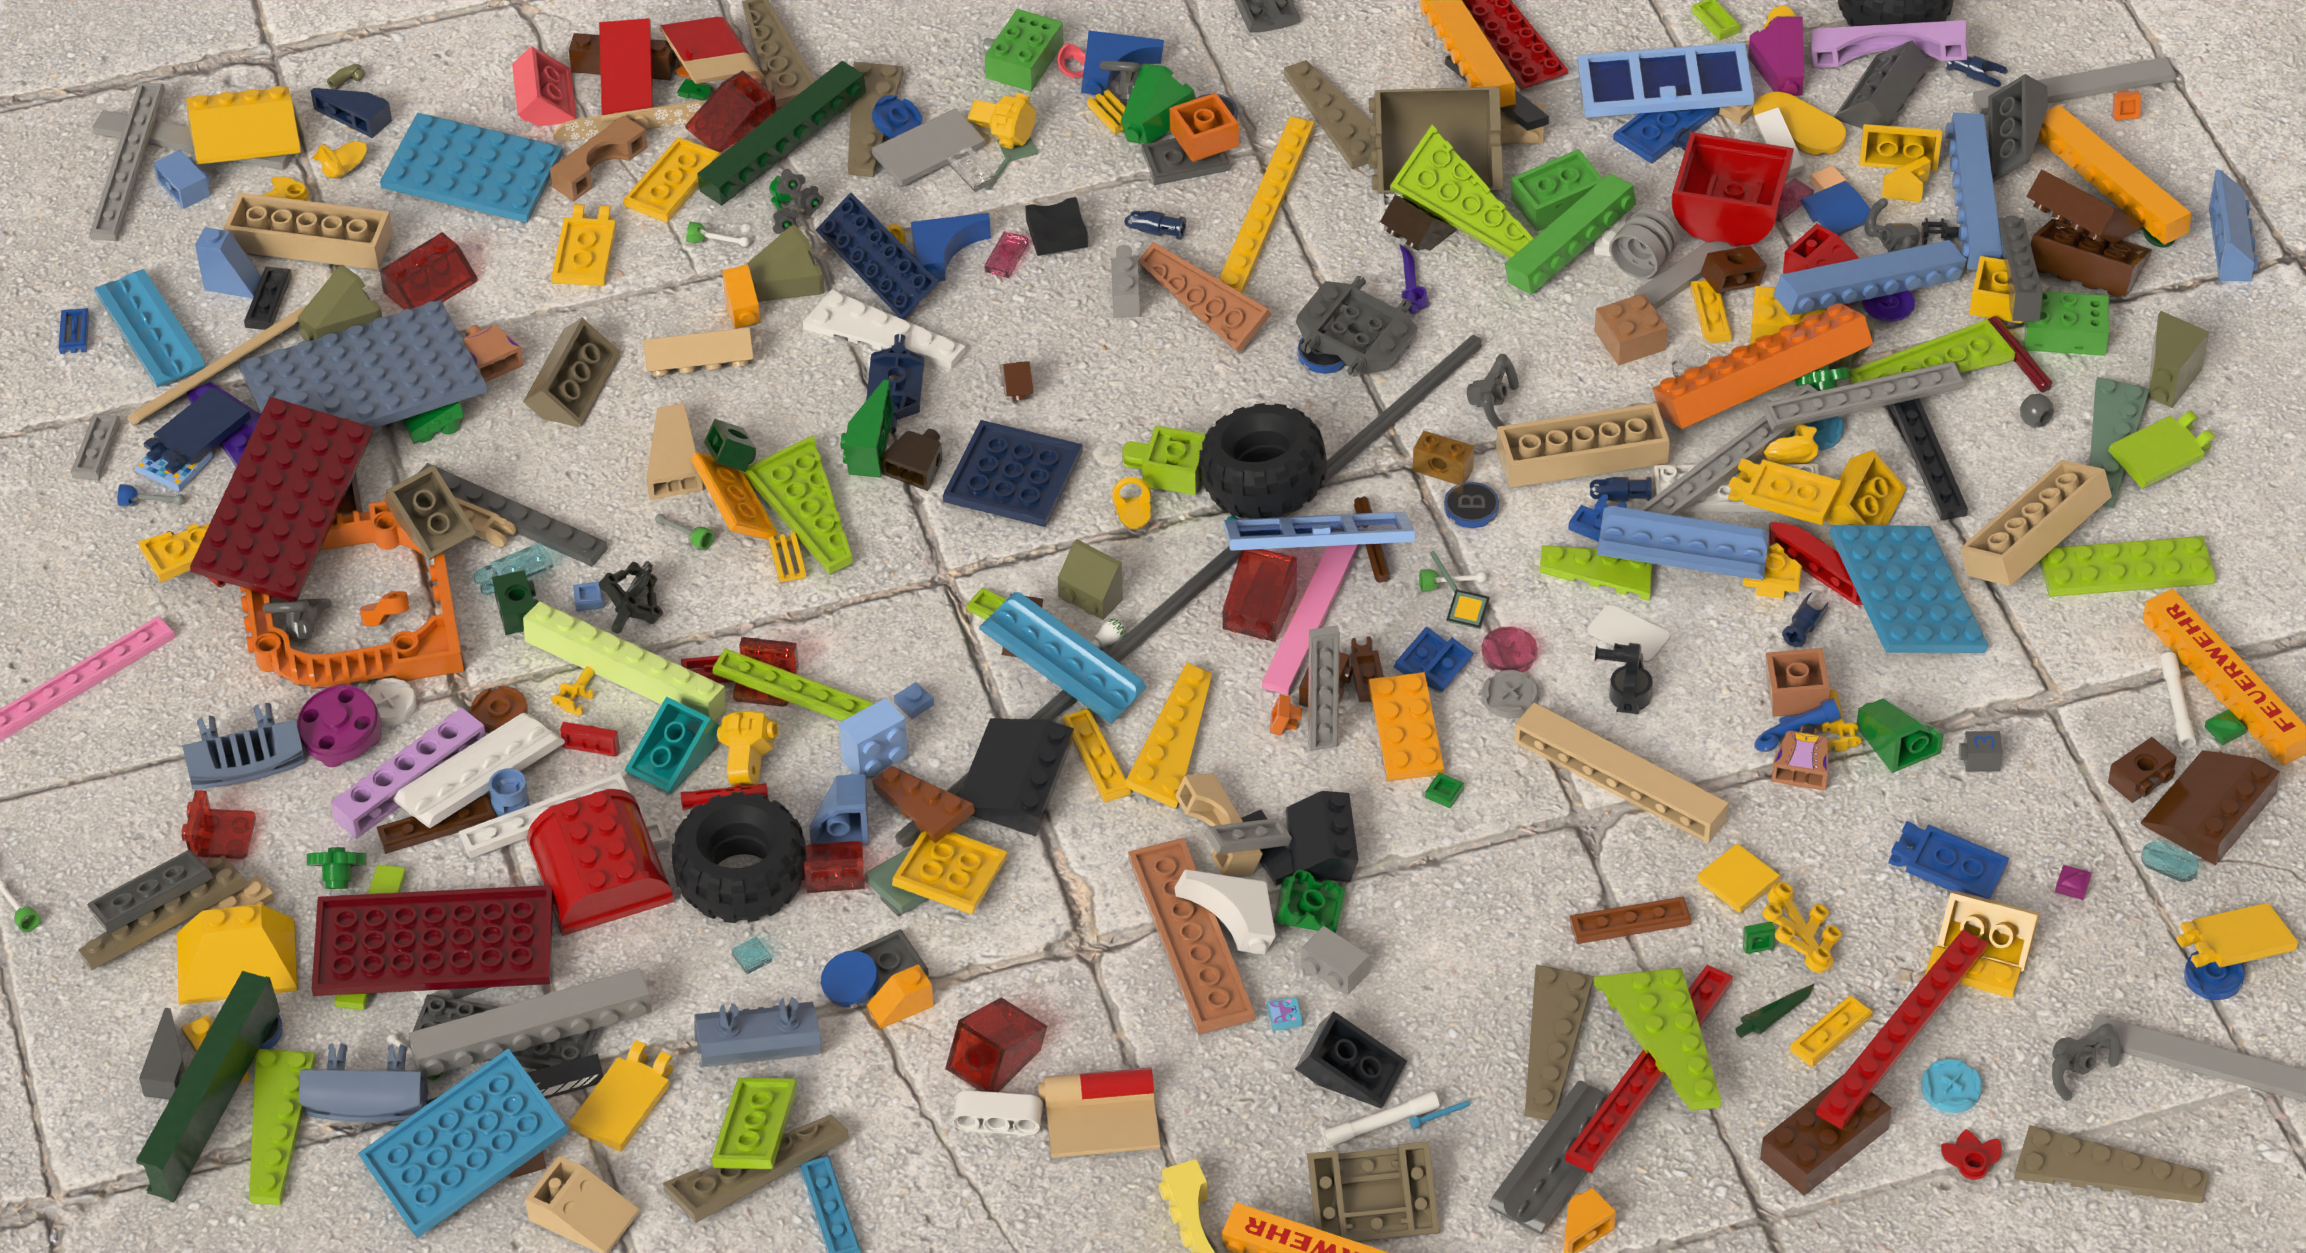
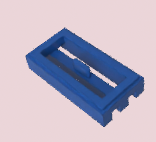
M88 308L61 310L58 347L60 354H65L66 350L69 349L71 353H76V349H81V352H87ZM79 315H82L80 341H77ZM68 316H72L70 342H66Z

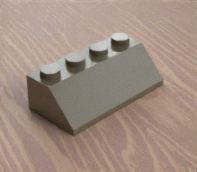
M584 318L577 320L563 329L523 402L542 419L579 427L621 352Z

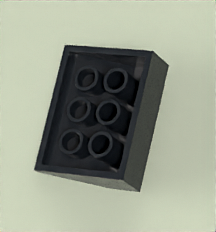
M990 718L959 794L960 798L973 803L975 813L971 816L1036 837L1071 748L1074 728L1044 719Z

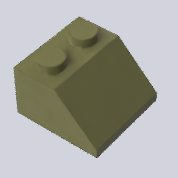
M1076 539L1058 576V596L1065 602L1072 603L1083 609L1086 613L1104 620L1123 600L1122 562Z

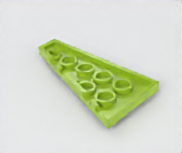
M1433 124L1390 185V190L1509 259L1534 239L1520 222L1515 220L1506 210L1505 205L1500 200L1498 201L1490 192L1489 187L1466 161L1459 157L1451 144L1443 139Z
M813 435L748 466L746 472H744L747 480L789 529L796 533V537L829 575L853 564L848 541L842 529L839 513L836 510L835 501Z
M1682 968L1594 976V986L1598 991H1602L1605 994L1610 1007L1619 1012L1623 1018V1024L1647 1054L1650 1053L1656 1061L1655 1065L1660 1072H1665L1672 1081L1673 1089L1690 1111L1720 1108V1093Z

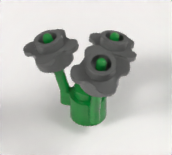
M789 169L783 170L781 177L779 175L776 176L769 187V191L773 196L771 202L777 209L773 214L775 223L773 231L776 234L782 233L794 224L798 227L796 223L798 212L795 209L782 208L781 202H788L792 198L797 199L798 205L804 208V214L811 216L814 210L818 209L824 201V197L819 195L818 187L816 186L805 188L800 192L801 186L805 183L806 179L804 175L793 174Z

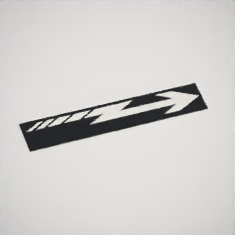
M598 1054L527 1073L546 1099L597 1085L604 1076ZM436 1098L426 1100V1105L435 1100Z

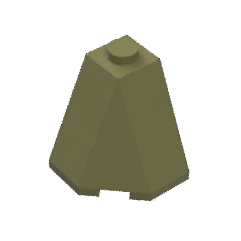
M795 224L786 229L747 263L758 302L825 293L824 277L820 265H815L814 258L810 253V250H812L810 242Z
M341 265L298 316L299 333L305 341L320 339L328 333L336 334L348 330L349 327L354 325L361 326L373 322L375 319L382 317L381 308L375 299L370 302L369 296L362 289L366 286L362 279L344 265Z

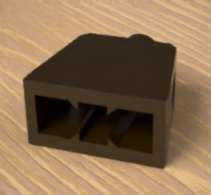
M927 429L923 435L913 431H906L881 455L882 475L928 491L942 463V444L939 442V433L934 429Z

